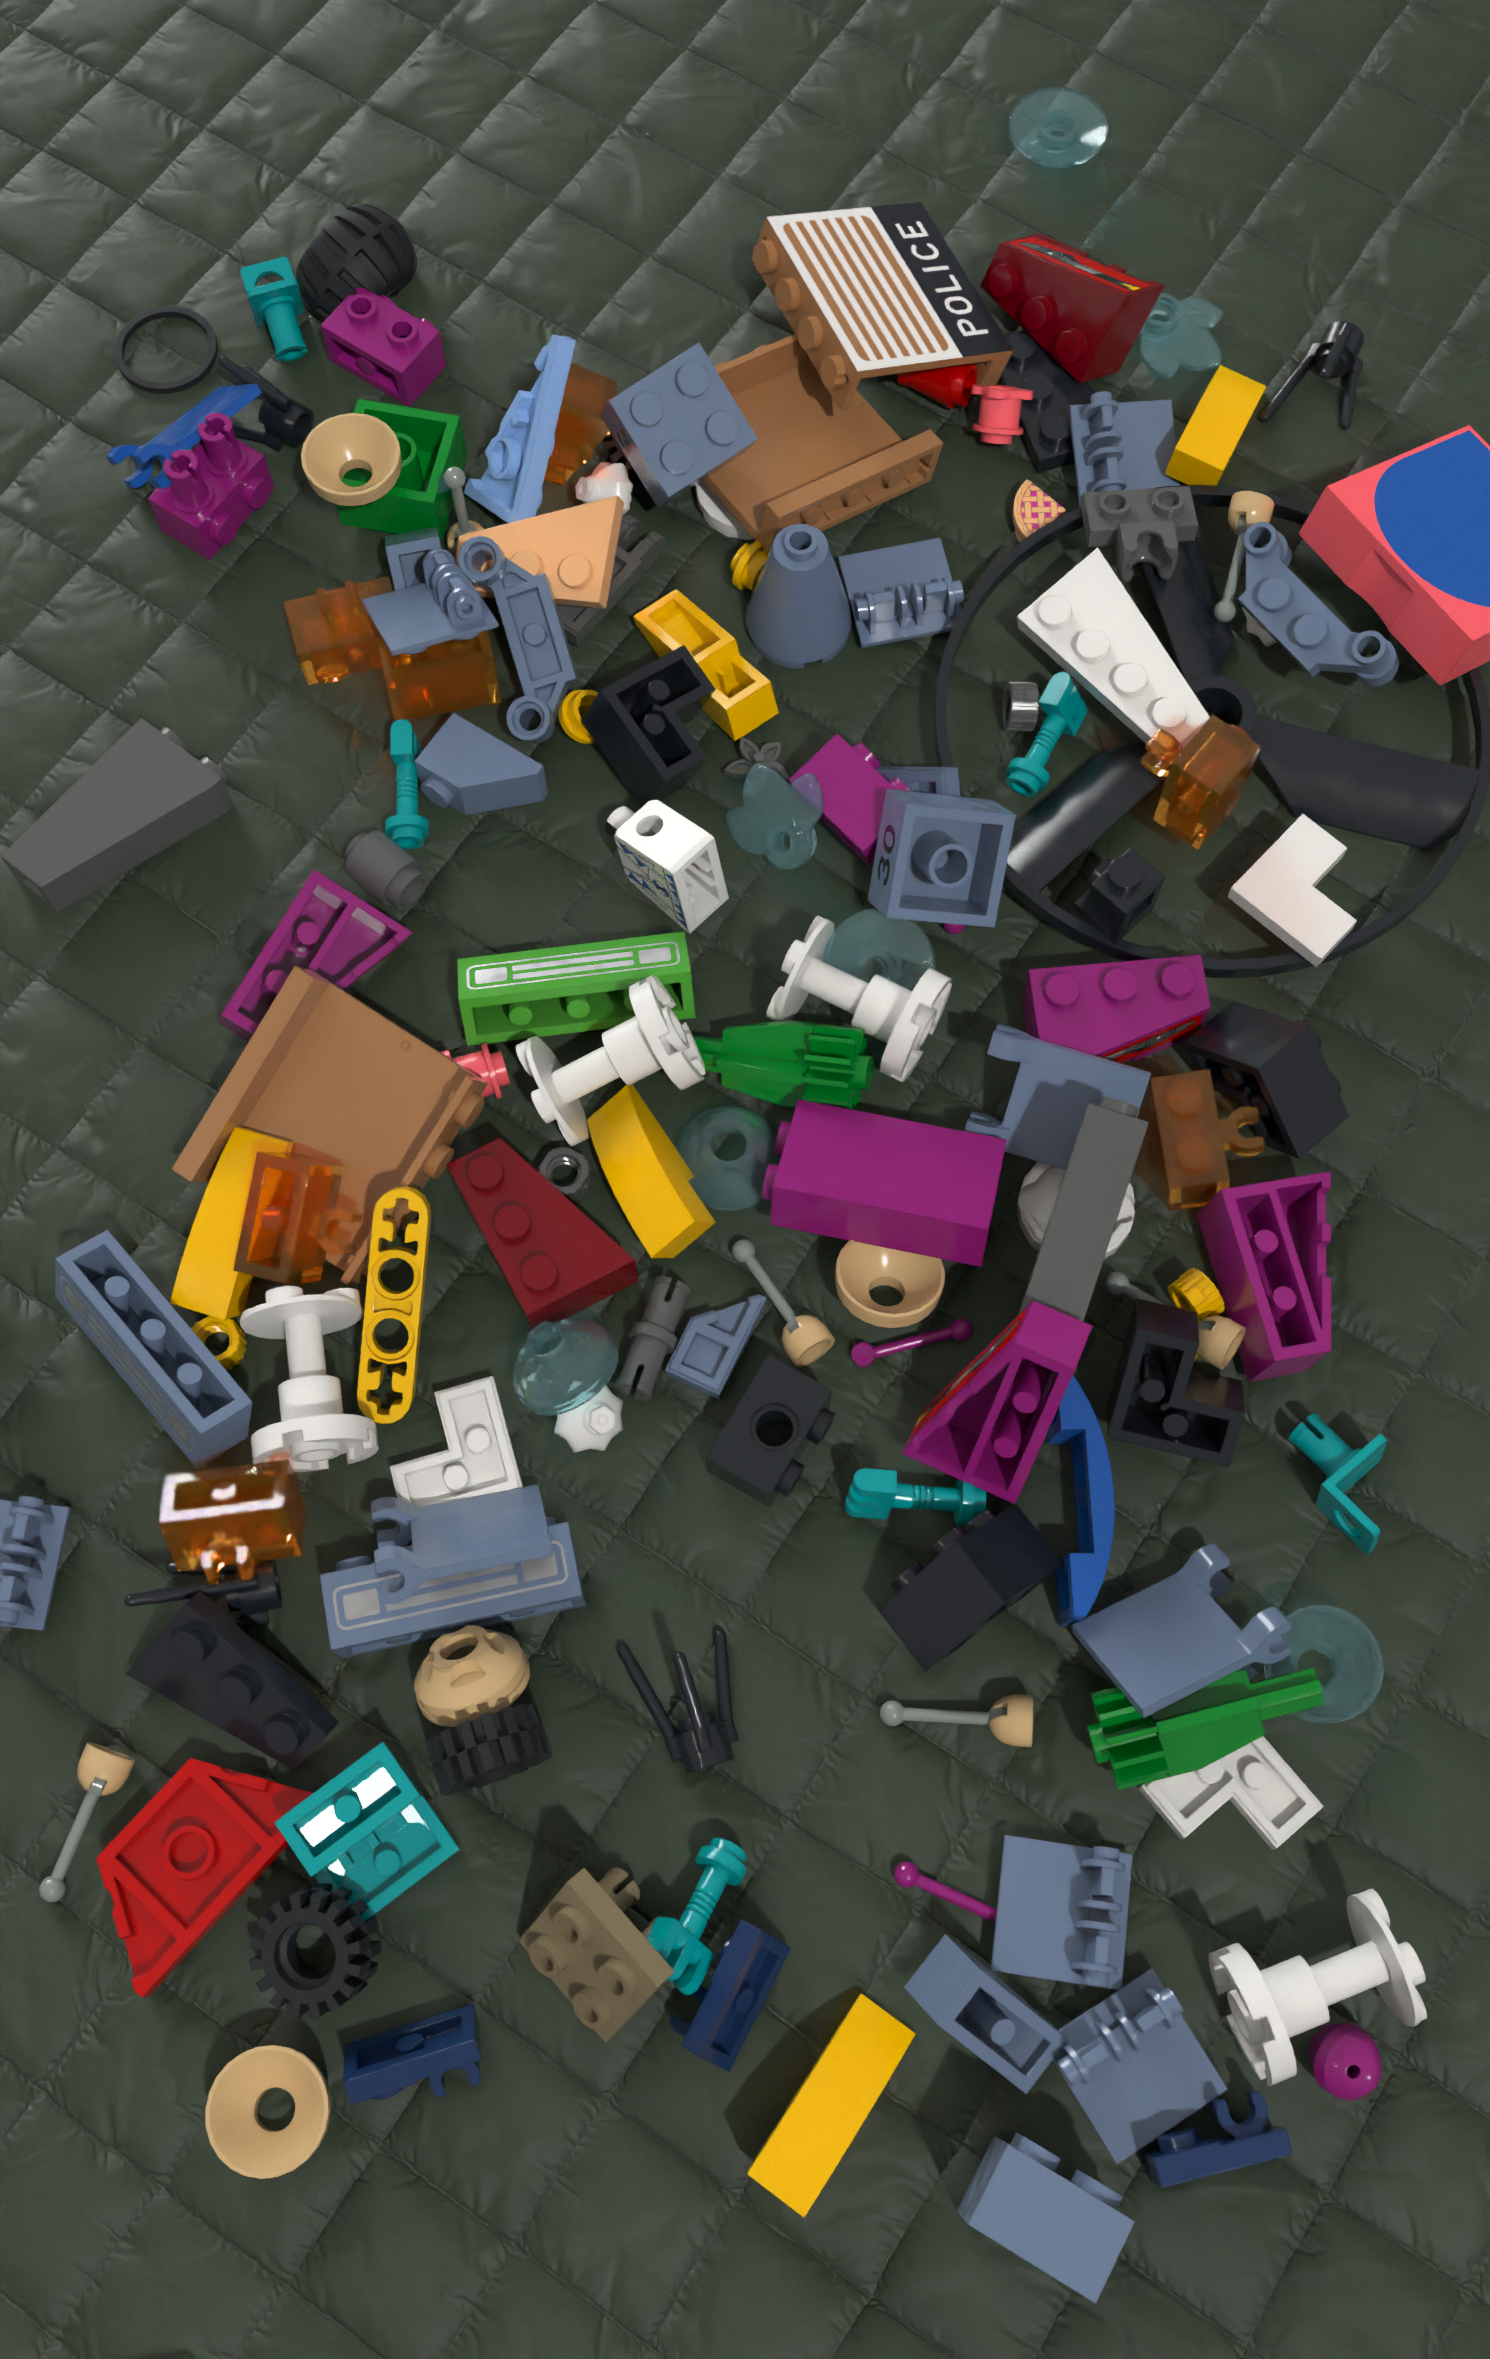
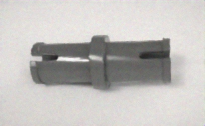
M658 1276L655 1278L654 1287L641 1321L635 1322L629 1332L632 1344L619 1378L616 1379L614 1387L619 1392L629 1396L637 1374H640L641 1378L634 1399L648 1401L653 1395L652 1390L665 1356L674 1352L677 1344V1337L674 1335L686 1300L691 1294V1289L678 1280L670 1301L666 1302L665 1299L669 1291L671 1277Z

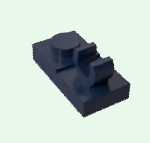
M741 1919L735 1933L725 1942L720 1951L718 1966L710 1980L712 1982L710 1988L707 1989L700 1985L698 1990L691 1994L700 2002V2008L694 2020L686 2022L672 2016L669 2021L671 2028L684 2036L680 2046L730 2072L791 1948L763 1930Z
M470 2004L345 2044L343 2083L350 2105L371 2098L375 2100L390 2098L398 2094L405 2087L417 2084V2080L429 2077V2086L436 2097L445 2096L444 2072L455 2068H461L466 2071L471 2087L479 2085V2061L481 2060L480 2024L474 2005Z
M1250 2090L1246 2091L1247 2101L1250 2105V2115L1242 2123H1235L1231 2119L1229 2107L1225 2099L1218 2098L1212 2100L1211 2110L1213 2119L1220 2129L1228 2133L1227 2136L1215 2139L1208 2137L1199 2139L1196 2128L1183 2129L1157 2137L1160 2149L1142 2154L1150 2182L1163 2188L1293 2155L1287 2129L1273 2124L1264 2126L1268 2119L1266 2100L1259 2091Z

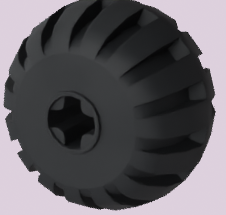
M356 204L336 215L311 241L298 263L296 280L305 304L316 319L324 322L348 295L358 294L355 290L356 288H366L369 292L378 296L396 297L400 290L413 279L418 265L417 255L410 236L397 219L379 208L367 204Z

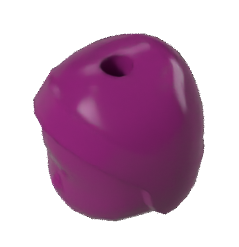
M1347 2021L1345 2024H1327L1320 2028L1311 2038L1308 2047L1309 2064L1314 2073L1315 2080L1322 2090L1338 2099L1354 2101L1368 2095L1377 2087L1382 2073L1381 2056L1374 2039L1363 2027Z

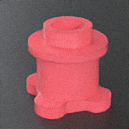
M972 384L971 393L981 395L978 422L973 423L972 430L982 432V442L1012 444L1013 435L1023 434V427L1019 426L1022 399L1032 400L1033 391L1008 385Z
M487 1043L481 1044L482 1050L456 1058H451L449 1050L441 1052L488 1083L481 1094L483 1098L495 1094L497 1100L503 1098L500 1087L510 1084L501 1051L490 1054Z

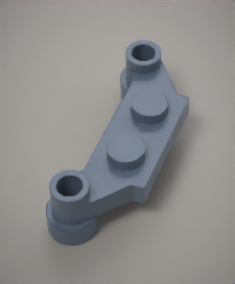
M1258 522L1251 525L1244 535V545L1246 547V591L1238 598L1241 606L1311 678L1320 671L1355 673L1361 683L1372 687L1384 685L1392 680L1399 668V658L1393 644L1377 631L1351 632L1288 568L1292 554L1284 535L1276 531L1267 522ZM1379 651L1375 656L1366 658L1370 652Z
M484 536L473 537L466 541L460 549L458 556L459 566L465 576L472 582L487 586L494 592L524 692V696L516 699L508 708L506 715L508 728L514 736L526 743L544 742L554 732V723L558 715V709L566 696L569 686L580 682L549 577L545 573L533 576L505 557L502 549L492 539ZM488 560H493L492 567L486 572H481L483 564ZM540 715L541 723L539 727L529 731L528 724L531 718Z

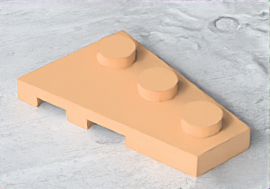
M613 496L460 535L455 557L456 565L459 566V552L466 541L477 536L488 537L502 549L507 559L533 576L545 573L549 577L556 604L606 609L624 502L618 496ZM493 560L486 561L481 568V572L488 571L493 565ZM471 581L481 597L495 598L494 592L487 586L478 585Z

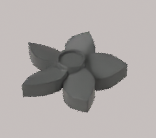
M741 737L739 753L742 759L729 764L724 769V775L733 778L747 777V792L753 800L763 791L765 782L776 786L789 783V776L784 766L777 762L780 757L781 742H768L759 751L753 742Z

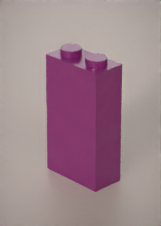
M798 1099L792 1122L782 1121L780 1124L775 1155L781 1156L779 1166L768 1165L764 1179L762 1199L772 1201L770 1225L982 1267L1007 1139Z

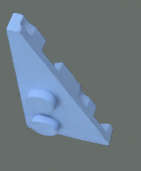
M552 334L548 344L542 348L534 362L537 370L542 371L530 392L519 390L500 423L498 434L491 439L485 450L489 466L481 480L469 478L465 486L464 493L507 523L536 516L537 509L542 502L543 481L549 457L552 455L555 446L554 434L576 340L569 336Z

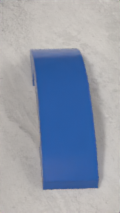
M1072 1376L1046 1434L1047 1444H1071L1078 1553L1067 1554L1061 1559L1064 1564L1055 1571L1059 1627H1072L1073 1624L1084 1619L1095 1602L1110 1559L1115 1518L1114 1486L1107 1446L1093 1408L1074 1376Z

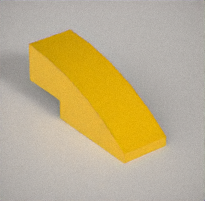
M1220 365L1179 439L1164 474L1187 485L1217 486L1267 386Z
M677 589L633 616L635 624L660 658L685 645L716 689L702 709L734 741H737L779 713L771 681L740 656L736 639Z
M633 1085L624 1086L587 1119L591 1139L606 1178L629 1223L651 1258H674L716 1223L688 1182L694 1177V1174Z
M235 1127L206 1188L192 1225L179 1266L170 1304L222 1320L242 1315L245 1310L257 1257L264 1256L267 1253L294 1142L244 1127Z
M860 1993L787 2106L785 2113L748 2168L747 2174L802 2217H805L856 2136L916 2033Z

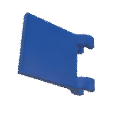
M256 383L219 387L145 445H118L108 452L106 458L111 464H119L127 456L134 461V473L124 480L128 488H138L146 484L152 474L154 459H159L162 464L161 473L151 479L150 482L154 488H166L171 485V482L163 468L165 460L172 461L171 454L174 451L189 450L202 440L197 430L200 422L207 425L205 417L211 413H222L230 418L258 397L262 391Z

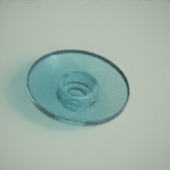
M1047 87L1029 93L1015 105L1009 121L1010 138L1018 152L1036 164L1051 168H1069L1089 161L1102 149L1108 130L1107 118L1101 106L1087 94L1066 87Z
M877 909L858 912L843 921L832 933L823 957V962L867 983L871 981L872 977L866 971V962L871 958L877 959L883 966L882 977L911 991L914 990L920 978L929 968L935 970L933 948L924 931L913 920L886 918Z

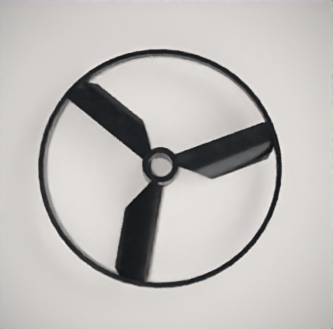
M1212 485L1156 487L1190 486L1194 505L1229 507L1232 495L1236 492L1254 491L1237 487ZM1254 491L1262 493L1274 501L1272 516L1300 525H1304L1314 508L1305 503L1271 493ZM1081 508L1068 512L1039 528L1013 547L986 574L972 592L956 619L943 652L935 692L933 724L936 757L939 767H954L948 744L946 721L947 689L952 666L966 631L978 610L995 588L1020 564L1048 544L1072 531L1084 527ZM1197 535L1195 541L1178 542L1177 563L1175 571L1169 579L1160 578L1153 564L1142 562L1182 676L1203 708H1209L1210 717L1223 723L1230 733L1217 736L1203 733L1169 764L1144 741L1089 759L1014 826L1003 885L1020 902L1044 921L1073 939L1111 957L1124 961L1184 956L1153 950L1122 939L1117 944H1114L1097 928L1084 923L1056 906L1040 892L1176 769L1181 767L1190 773L1202 776L1222 774L1232 769L1239 762L1241 754L1246 746H1248L1275 783L1294 817L1299 818L1304 814L1313 822L1426 850L1435 848L1457 834L1453 845L1439 866L1414 893L1392 911L1366 927L1347 935L1321 963L1332 961L1359 949L1396 927L1419 908L1443 882L1467 845L1481 814L1490 779V708L1486 687L1479 667L1461 675L1469 697L1475 728V769L1256 716V706L1249 692L1234 680L1218 676L1233 643L1234 635L1229 622H1220L1214 615V608L1221 600ZM960 786V795L961 797H964L963 791ZM1298 952L1265 958H1202L1205 977L1211 978L1262 977L1298 971L1314 966Z

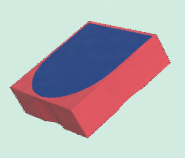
M1468 425L1326 486L1298 533L1347 587L1361 596L1375 610L1388 631L1439 686L1489 662L1490 446Z

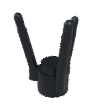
M1336 321L1327 326L1320 343L1310 345L1305 358L1260 414L1259 420L1263 423L1267 422L1310 368L1317 364L1321 377L1325 380L1330 377H1341L1344 374L1347 376L1340 426L1342 429H1348L1351 425L1358 376L1364 365L1363 361L1358 357L1364 344V335L1361 329L1348 321Z
M226 356L219 358V364L244 384L256 383L262 391L260 396L265 398L258 417L259 422L264 425L265 432L233 425L235 438L264 444L276 452L282 449L284 443L291 447L300 446L306 440L313 426V411L285 395L249 366H238Z
M260 1557L239 1561L169 1562L166 1565V1571L169 1574L224 1575V1580L149 1590L148 1592L129 1594L124 1598L125 1605L133 1607L191 1599L200 1590L206 1596L225 1594L230 1613L242 1611L243 1616L232 1620L243 1631L248 1628L270 1624L268 1611L280 1609L283 1606L276 1563L274 1559L261 1562Z
M717 1629L714 1632L719 1722H717L714 1710L703 1713L685 1654L677 1652L673 1656L678 1681L689 1718L678 1721L681 1734H678L629 1647L624 1643L617 1646V1653L626 1667V1671L666 1740L672 1762L682 1759L686 1774L735 1759L730 1743L739 1741V1737L733 1721L729 1657L727 1653L726 1632L723 1629Z

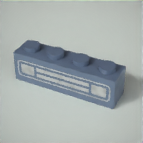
M108 1230L55 1258V1297L197 1469L248 1437L253 1402Z
M546 1517L553 1556L427 1580L408 1599L396 1604L382 1603L380 1581L398 1578L401 1575L399 1571L388 1570L376 1573L373 1557L370 1556L349 1558L336 1563L335 1572L320 1575L331 1650L343 1659L439 1638L443 1634L459 1631L467 1625L486 1628L587 1606L574 1536L569 1523L557 1524L555 1517ZM412 1545L403 1547V1548H405V1549H407V1550L413 1552V1547H412Z

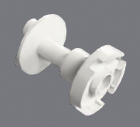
M816 916L808 929L804 942L796 939L789 948L781 968L783 972L789 974L785 987L780 986L775 992L768 1006L766 1016L775 1021L792 1020L810 993L853 1014L852 1027L865 1029L866 1034L887 1043L880 1064V1072L904 1082L924 1052L919 1050L927 1035L933 1034L950 995L952 984L949 982L952 979L929 968L920 978L913 991L877 974L867 983L825 963L834 934V923L828 919Z
M654 975L629 986V997L636 1016L603 1032L602 1041L604 1046L562 1067L545 1042L537 1036L516 1045V1053L522 1066L530 1076L534 1077L538 1089L531 1092L532 1101L538 1113L546 1123L557 1119L562 1135L571 1146L589 1138V1127L579 1098L621 1077L627 1085H631L662 1068L680 1090H684L705 1079L702 1076L706 1074L705 1066L695 1039L687 1023L681 1024L671 1009L677 1006L665 986Z
M282 1286L266 1291V1303L243 1311L240 1318V1326L245 1333L256 1337L286 1339L290 1380L278 1386L281 1422L263 1427L251 1436L253 1463L258 1465L263 1462L264 1470L273 1472H308L329 1469L328 1460L344 1453L347 1454L348 1464L371 1457L379 1449L376 1424L373 1419L364 1416L343 1414L340 1379L327 1375L323 1335L348 1328L362 1319L364 1312L360 1304L359 1291L354 1288H338L327 1291L324 1294L303 1295V1289L297 1286Z
M1373 1888L1347 1898L1348 1919L1357 1947L1309 1966L1303 1957L1297 1955L1259 1971L1249 1953L1239 1943H1234L1209 1953V1966L1217 1994L1220 1995L1227 1992V1999L1232 2014L1226 2016L1232 2032L1255 2074L1260 2080L1267 2078V2086H1272L1296 2076V2060L1289 2038L1329 2022V2005L1376 1986L1391 2012L1405 2026L1413 2027L1418 2025L1420 2021L1427 2019L1424 2003L1415 1988L1416 1985L1426 1981L1422 1964L1415 1950L1408 1942L1397 1944L1389 1929L1390 1919L1386 1907Z

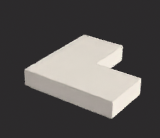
M1304 814L1231 887L1227 896L1315 967L1348 935L1357 922L1356 919L1315 888L1323 877L1343 858L1347 847Z
M490 1376L434 1392L449 1449L390 1466L397 1498L416 1507L522 1488L520 1472L494 1377Z
M1264 1736L1202 1769L1152 1781L1138 1787L1180 1839L1186 1838L1225 1802L1230 1800L1272 1850L1277 1849L1324 1807Z

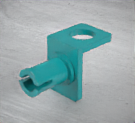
M280 257L241 268L240 274L256 326L267 324L275 347L277 360L289 362L305 356L308 350L306 343L303 341L296 317L297 315L305 314L299 286L296 278H294L288 258ZM273 274L283 279L256 287L258 281L266 275Z
M1313 1413L1306 1418L1309 1424L1306 1426L1301 1422L1290 1434L1288 1441L1302 1451L1327 1476L1325 1482L1321 1484L1315 1506L1364 1554L1368 1555L1375 1549L1381 1531L1344 1492L1380 1462L1388 1440L1382 1434H1379L1362 1450L1360 1448L1353 1450L1321 1420L1317 1413ZM1344 1513H1345L1348 1517H1350V1518L1352 1519V1521L1357 1525V1527H1358L1359 1529H1357V1528L1346 1518V1516L1344 1515Z

